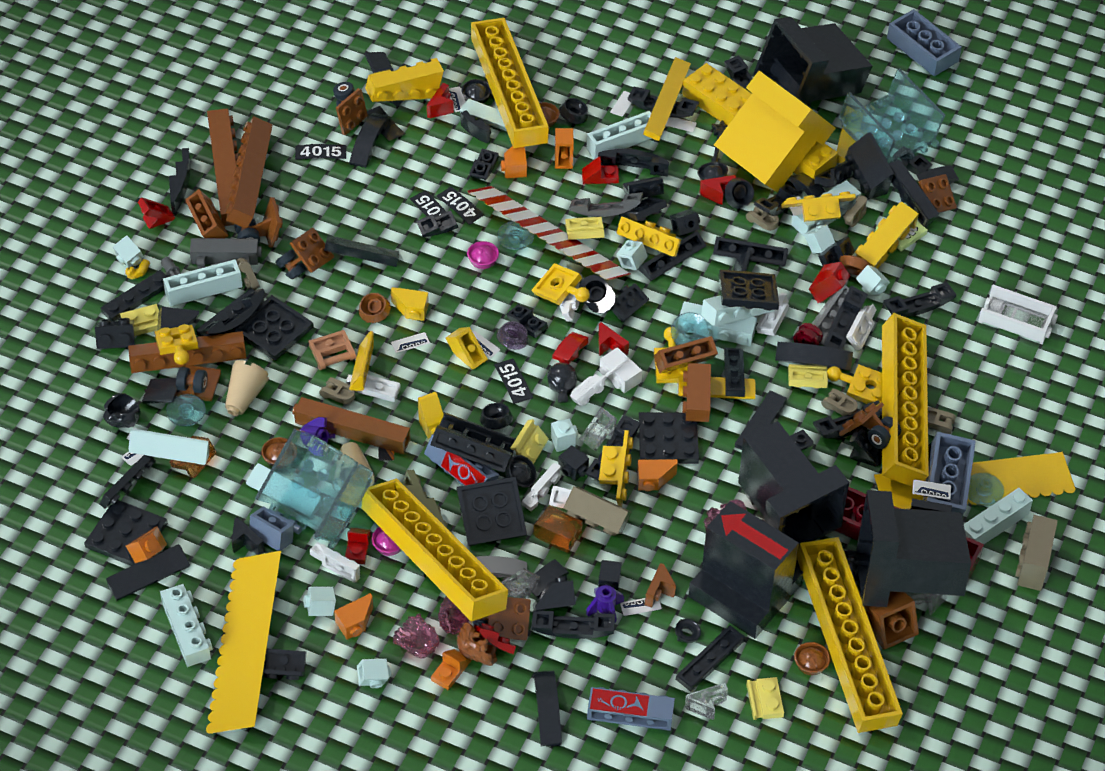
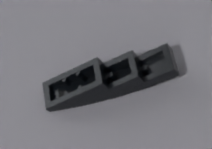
M182 148L183 161L175 162L176 175L169 176L170 203L173 214H176L180 208L189 184L191 170L189 148Z

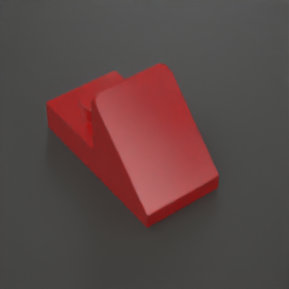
M442 83L427 104L428 118L448 115L454 112V101L450 99L451 93H449L448 84Z
M596 158L582 168L583 184L619 183L618 165L601 166V158Z
M731 175L700 180L699 193L701 196L722 205L725 187L736 176Z
M143 197L137 202L141 212L144 214L143 220L150 229L175 219L167 205Z
M602 322L599 323V356L609 348L614 350L617 347L627 356L629 354V342Z
M351 528L347 533L348 544L345 557L355 561L357 564L365 565L371 530Z

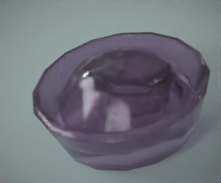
M506 322L497 331L498 341L509 349H522L528 344L527 329L518 322Z

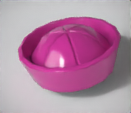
M480 241L468 248L467 255L474 267L487 269L496 263L499 250L490 242Z
M380 527L373 532L372 544L379 553L385 556H393L401 551L398 545Z

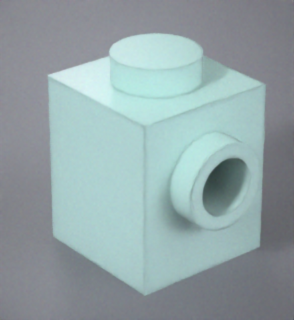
M827 225L816 226L804 234L812 254H821L835 243L834 236Z
M127 235L113 246L115 253L118 255L116 259L122 266L124 264L128 267L136 266L144 257L140 249Z
M627 240L617 253L621 267L631 270H637L648 257L643 242Z
M867 265L856 278L863 286L862 290L868 295L874 294L879 296L890 283L877 268Z
M570 418L551 423V439L556 451L567 450L570 446L575 447L578 431L576 426L572 425Z
M309 587L308 594L304 595V608L308 609V615L333 616L336 603L333 587Z
M362 659L357 665L359 686L379 688L390 678L391 670L390 666L387 665V659Z

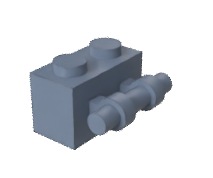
M264 506L250 515L249 528L265 544L277 551L283 550L293 542V532L300 534L302 531V527L297 525V522L293 519L289 520L281 512L269 510Z

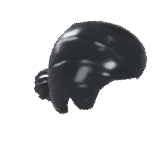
M560 362L549 368L547 379L549 388L559 393L558 403H567V392L575 389L577 374L573 366Z

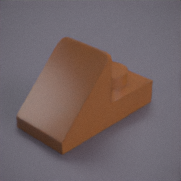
M662 563L659 564L645 597L644 605L651 608L655 600L659 601L661 594L670 597L675 596L676 585Z

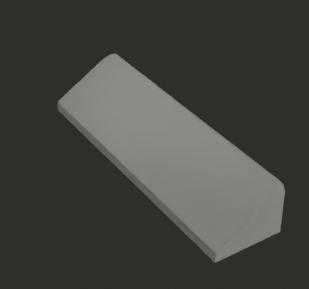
M846 285L830 296L812 322L823 333V340L819 343L820 345H823L830 326L849 290Z

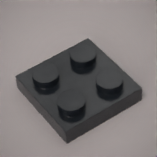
M645 197L638 206L619 214V217H626L641 222L646 220L647 216L651 214L655 215L662 212L661 209L666 208L667 203L663 199Z

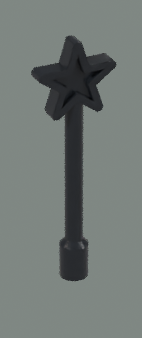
M723 120L719 124H712L714 129L713 135H718L717 140L728 126L724 125ZM715 147L711 162H718L719 149Z

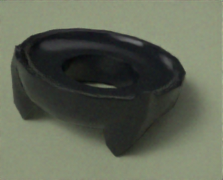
M680 619L675 626L677 641L685 643L697 641L701 635L698 623L691 619ZM682 629H689L692 632V636H685L682 633Z

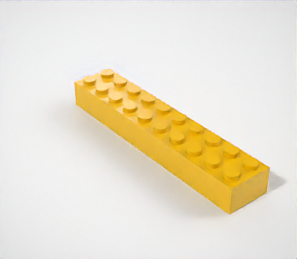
M505 18L471 22V40L513 148L548 143L549 126Z
M705 63L683 80L682 95L684 97L699 101L698 106L720 122L723 120L725 125L730 124L752 94L708 63ZM816 141L794 173H804L815 180V176L831 167L837 166L838 152L827 144L822 145Z
M893 313L882 325V403L884 404L882 407V419L884 417L893 418V426L889 431L891 435L887 447L882 449V476L913 487V480L924 481L929 476L926 325ZM898 423L900 424V427H901V433H900L899 436H898Z
M397 478L363 489L361 508L471 622L506 610L508 589Z
M839 537L800 543L797 560L801 571H803V578L857 732L862 733L898 726L903 713L865 608L862 606V600Z

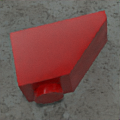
M842 262L826 264L811 284L809 291L815 300L820 303L843 288L850 274Z

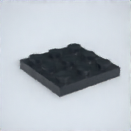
M719 270L722 305L727 307H745L747 309L759 308L767 311L779 309L775 274Z
M271 295L257 307L249 318L234 327L233 332L243 331V337L246 342L276 361L314 327V324L311 320Z
M639 412L638 418L639 422H641L639 427L640 460L677 459L678 464H699L697 421H686V413Z
M516 477L456 488L467 546L527 536Z
M118 500L115 505L111 504L84 542L85 548L133 566L137 563L134 562L126 545L157 526L162 533L168 521L164 517Z

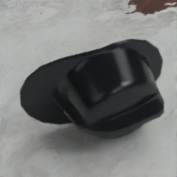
M589 275L580 282L578 288L585 287L589 290L590 297L584 303L591 311L605 313L614 306L616 295L601 276Z

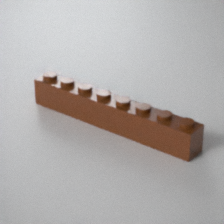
M227 108L207 111L221 221L224 226L234 225L233 223L226 221L227 212L225 210L230 202L228 200L229 194L233 190L230 188L235 178L233 174L236 167H238L236 166L238 153L234 154V151L238 150L236 141H233L236 138L235 129L231 128V126H234L233 115L229 116Z
M255 116L252 117L250 122H246L243 129L245 131L241 138L243 144L239 148L238 154L240 155L236 161L238 167L234 171L233 177L235 178L230 187L233 190L229 194L228 200L230 202L225 210L227 212L226 221L242 228H247L254 217L273 124Z

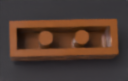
M198 189L185 199L204 238L225 239L229 236L212 200Z
M709 336L659 350L654 355L659 374L686 367L688 363H701L711 360L718 352L713 337Z
M688 363L687 371H683V382H687V386H683V397L686 398V401H683L682 413H686V421L709 422L711 364Z

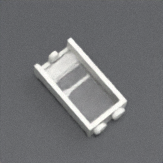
M992 285L990 296L986 299L984 308L981 309L978 322L993 325L1043 344L1045 338L1049 339L1052 331L1050 326L1056 323L1058 317L1055 314L1057 306Z

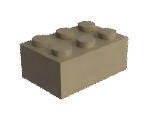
M573 486L563 507L568 510L566 514L576 519L583 517L586 519L585 523L593 527L600 525L604 527V532L612 536L623 533L632 513L576 486Z
M1033 515L1032 522H1027L1015 577H1019L1018 586L1042 590L1058 520Z

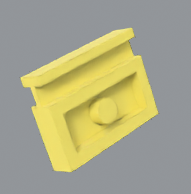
M602 217L565 219L568 240L604 238Z
M157 304L120 313L121 318L134 320V334L137 336L157 330L159 309Z
M789 364V386L827 388V367Z
M532 419L527 420L511 446V450H515L516 455L527 457L534 464L549 438L538 425L534 424L535 421Z
M777 677L756 679V681L747 680L746 685L753 720H757V718L771 719L784 717Z

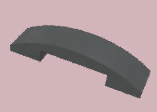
M643 192L625 194L623 201L591 204L590 198L573 199L569 208L575 213L586 216H614L638 206L642 201Z

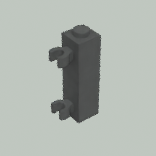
M191 238V264H196L198 266L197 269L205 268L206 265L220 264L231 260L237 261L239 258H245L250 265H258V257H262V246H258V239Z

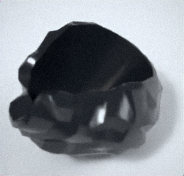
M125 393L112 395L104 404L105 412L103 418L113 427H134L140 419L141 411L138 403Z

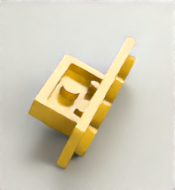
M841 192L837 196H832L831 193H828L818 198H815L814 195H809L797 200V197L787 198L781 205L782 208L802 206L804 222L837 219L841 217L839 202L853 201L856 198V194Z
M621 217L616 232L618 235L633 241L643 242V245L673 257L677 255L681 242L680 239L676 238V234L670 232L671 229L663 226L658 228L656 223L647 220L645 223H640L626 217Z
M629 430L624 432L623 446H603L599 474L600 484L618 485L616 500L617 505L620 507L623 505V500L626 501L627 489H625V483L629 482L627 466H631L629 450L633 449V437H630Z

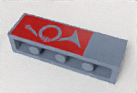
M434 434L431 435L424 454L432 462L443 468L447 474L458 480L459 484L465 486L498 479L499 474L488 466L431 446Z
M591 687L587 720L671 731L675 698L665 695L655 696L648 695L647 693H632L625 690H609L604 687Z

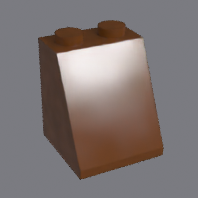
M890 591L887 607L864 606L875 639L884 650L919 634L915 601L905 592Z

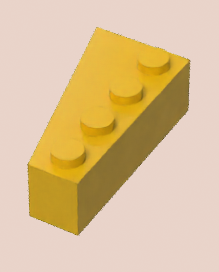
M433 58L431 62L423 63L421 61L417 62L415 66H401L396 71L386 70L368 75L365 89L372 102L431 99L440 87L444 70L438 59Z
M900 202L897 206L894 205L890 209L889 216L886 219L883 218L877 226L878 229L868 235L867 242L857 248L855 252L856 257L868 261L872 267L878 269L889 256L887 253H893L897 249L900 242L898 239L904 240L910 229L916 227L919 213L903 202Z

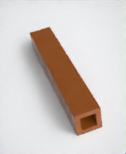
M301 397L298 404L296 403L293 407L292 414L296 424L304 426L317 417H326L327 425L324 429L328 433L404 454L411 440L409 427Z

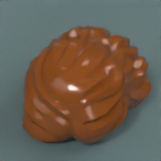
M465 622L460 627L459 634L457 635V645L462 655L467 659L481 662L487 666H492L497 662L496 647L487 645L488 639H483L470 623Z

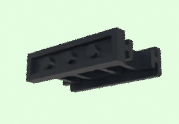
M445 413L440 425H437L430 445L505 472L510 457L514 453V450H511V446L516 438Z

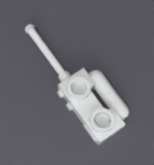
M626 356L620 363L601 377L597 374L589 376L572 390L571 395H569L571 399L579 406L586 405L592 395L603 391L606 385V378L629 361V357Z

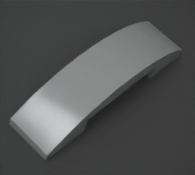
M500 556L476 557L495 577H507V582L527 581V562Z

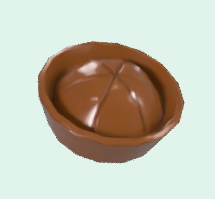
M541 102L539 104L549 127H552L559 118V109L551 103Z
M852 255L840 257V262H842L849 274L859 276L864 268L870 265L868 261Z
M379 293L367 294L360 302L359 315L367 323L381 322L390 313V302Z
M272 438L263 445L261 454L267 464L275 468H282L291 463L295 455V446L293 442L286 438Z
M807 642L801 644L796 649L794 659L799 670L804 674L817 675L828 667L830 654L823 645L816 642Z

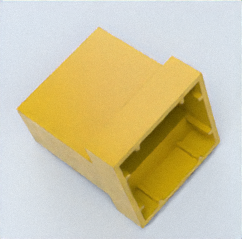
M758 71L746 87L752 92L751 96L714 146L778 193L779 188L786 183L816 141L824 145L836 128L769 77Z

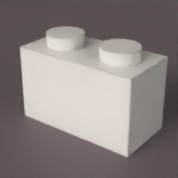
M617 347L600 358V373L605 375L620 363L626 355ZM629 358V361L607 378L613 383L615 388L626 393L642 382V370Z

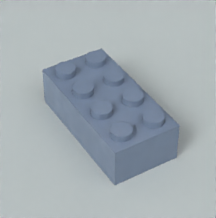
M915 9L889 23L887 39L933 76L959 62L962 46Z
M941 432L936 433L931 444L928 464L929 476L926 478V481L950 485L951 496L950 499L924 496V501L952 505L951 512H959L963 516L967 506L975 440Z

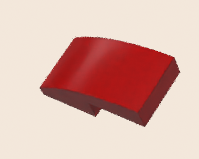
M571 332L559 344L552 358L559 362L571 363L578 358L579 350L588 344L589 337Z
M482 623L481 626L474 624L475 631L480 633L483 639L486 638L489 643L497 648L514 654L516 646L510 643V639L499 636V633L493 630L494 626Z

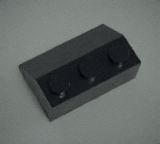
M868 132L848 148L845 161L851 160L853 177L855 180H858L861 192L869 200L888 193L894 173L873 134Z

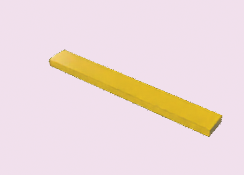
M677 57L674 58L643 135L657 141L660 140L691 63Z

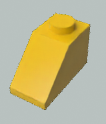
M391 287V302L406 319L425 321L429 305L428 292Z
M470 327L459 328L445 338L453 353L471 369H475L488 360Z
M436 392L418 398L419 423L427 438H431V435L434 434L437 425H440L444 416Z

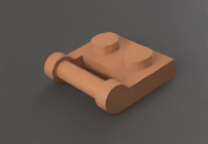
M345 330L309 340V347L316 359L319 370L326 369V366L348 359L350 361L356 359L355 351ZM343 350L347 351L345 353L323 359L324 356L334 354Z

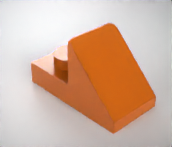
M455 649L442 653L443 662L431 676L432 682L447 690L452 687L471 662V659H467L461 652Z

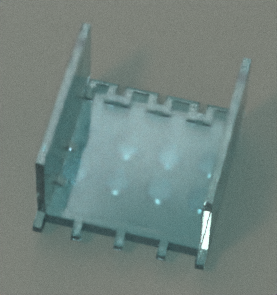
M900 68L895 73L888 91L889 95L865 107L851 92L847 93L839 115L842 123L841 127L855 141H858L866 133L871 132L888 163L905 157L912 160L915 157V152L920 150L922 153L928 152L927 146L932 145L935 148L939 146L936 136L945 114Z
M294 428L255 499L270 503L269 510L275 511L277 507L286 511L283 517L290 519L291 515L301 521L299 526L302 527V531L308 525L316 531L314 539L317 541L319 539L330 541L328 548L333 549L372 482L370 477L373 472L362 464L358 465L357 461L346 454L343 455L341 451L333 446H327V443L317 436Z

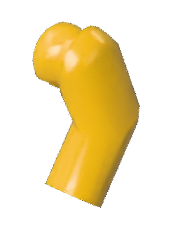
M143 259L138 268L134 269L132 266L126 268L125 274L132 280L144 276L150 266V261Z

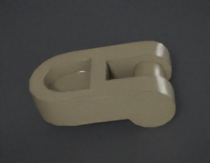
M858 196L856 204L846 211L844 215L845 224L854 227L866 214L867 198L865 196Z
M756 206L753 211H749L746 214V219L749 222H754L765 230L771 231L778 227V216H771Z
M245 258L237 259L236 262L239 269L246 276L243 280L247 288H252L253 290L259 288L260 285Z
M332 377L326 382L327 385L319 391L323 398H330L342 404H349L355 399V391L349 390V384Z
M832 389L829 392V396L825 397L821 402L825 409H832L842 416L854 414L858 408L856 400L837 389Z
M928 407V427L940 430L942 433L951 434L952 424L955 423L956 416L950 412Z

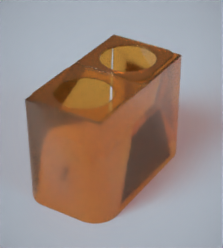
M549 505L534 524L533 534L537 539L569 554L582 533V521Z

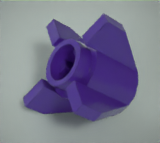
M317 417L305 424L298 434L301 443L315 456L324 457L325 447L322 445H325L328 439L335 438V434H330L324 429L327 425L326 417Z
M608 585L594 588L595 598L586 609L587 616L597 613V610L601 614H615L616 623L615 606L624 602L623 594Z

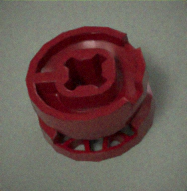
M803 323L793 336L794 343L819 346V343L823 340V333L817 326L811 323Z

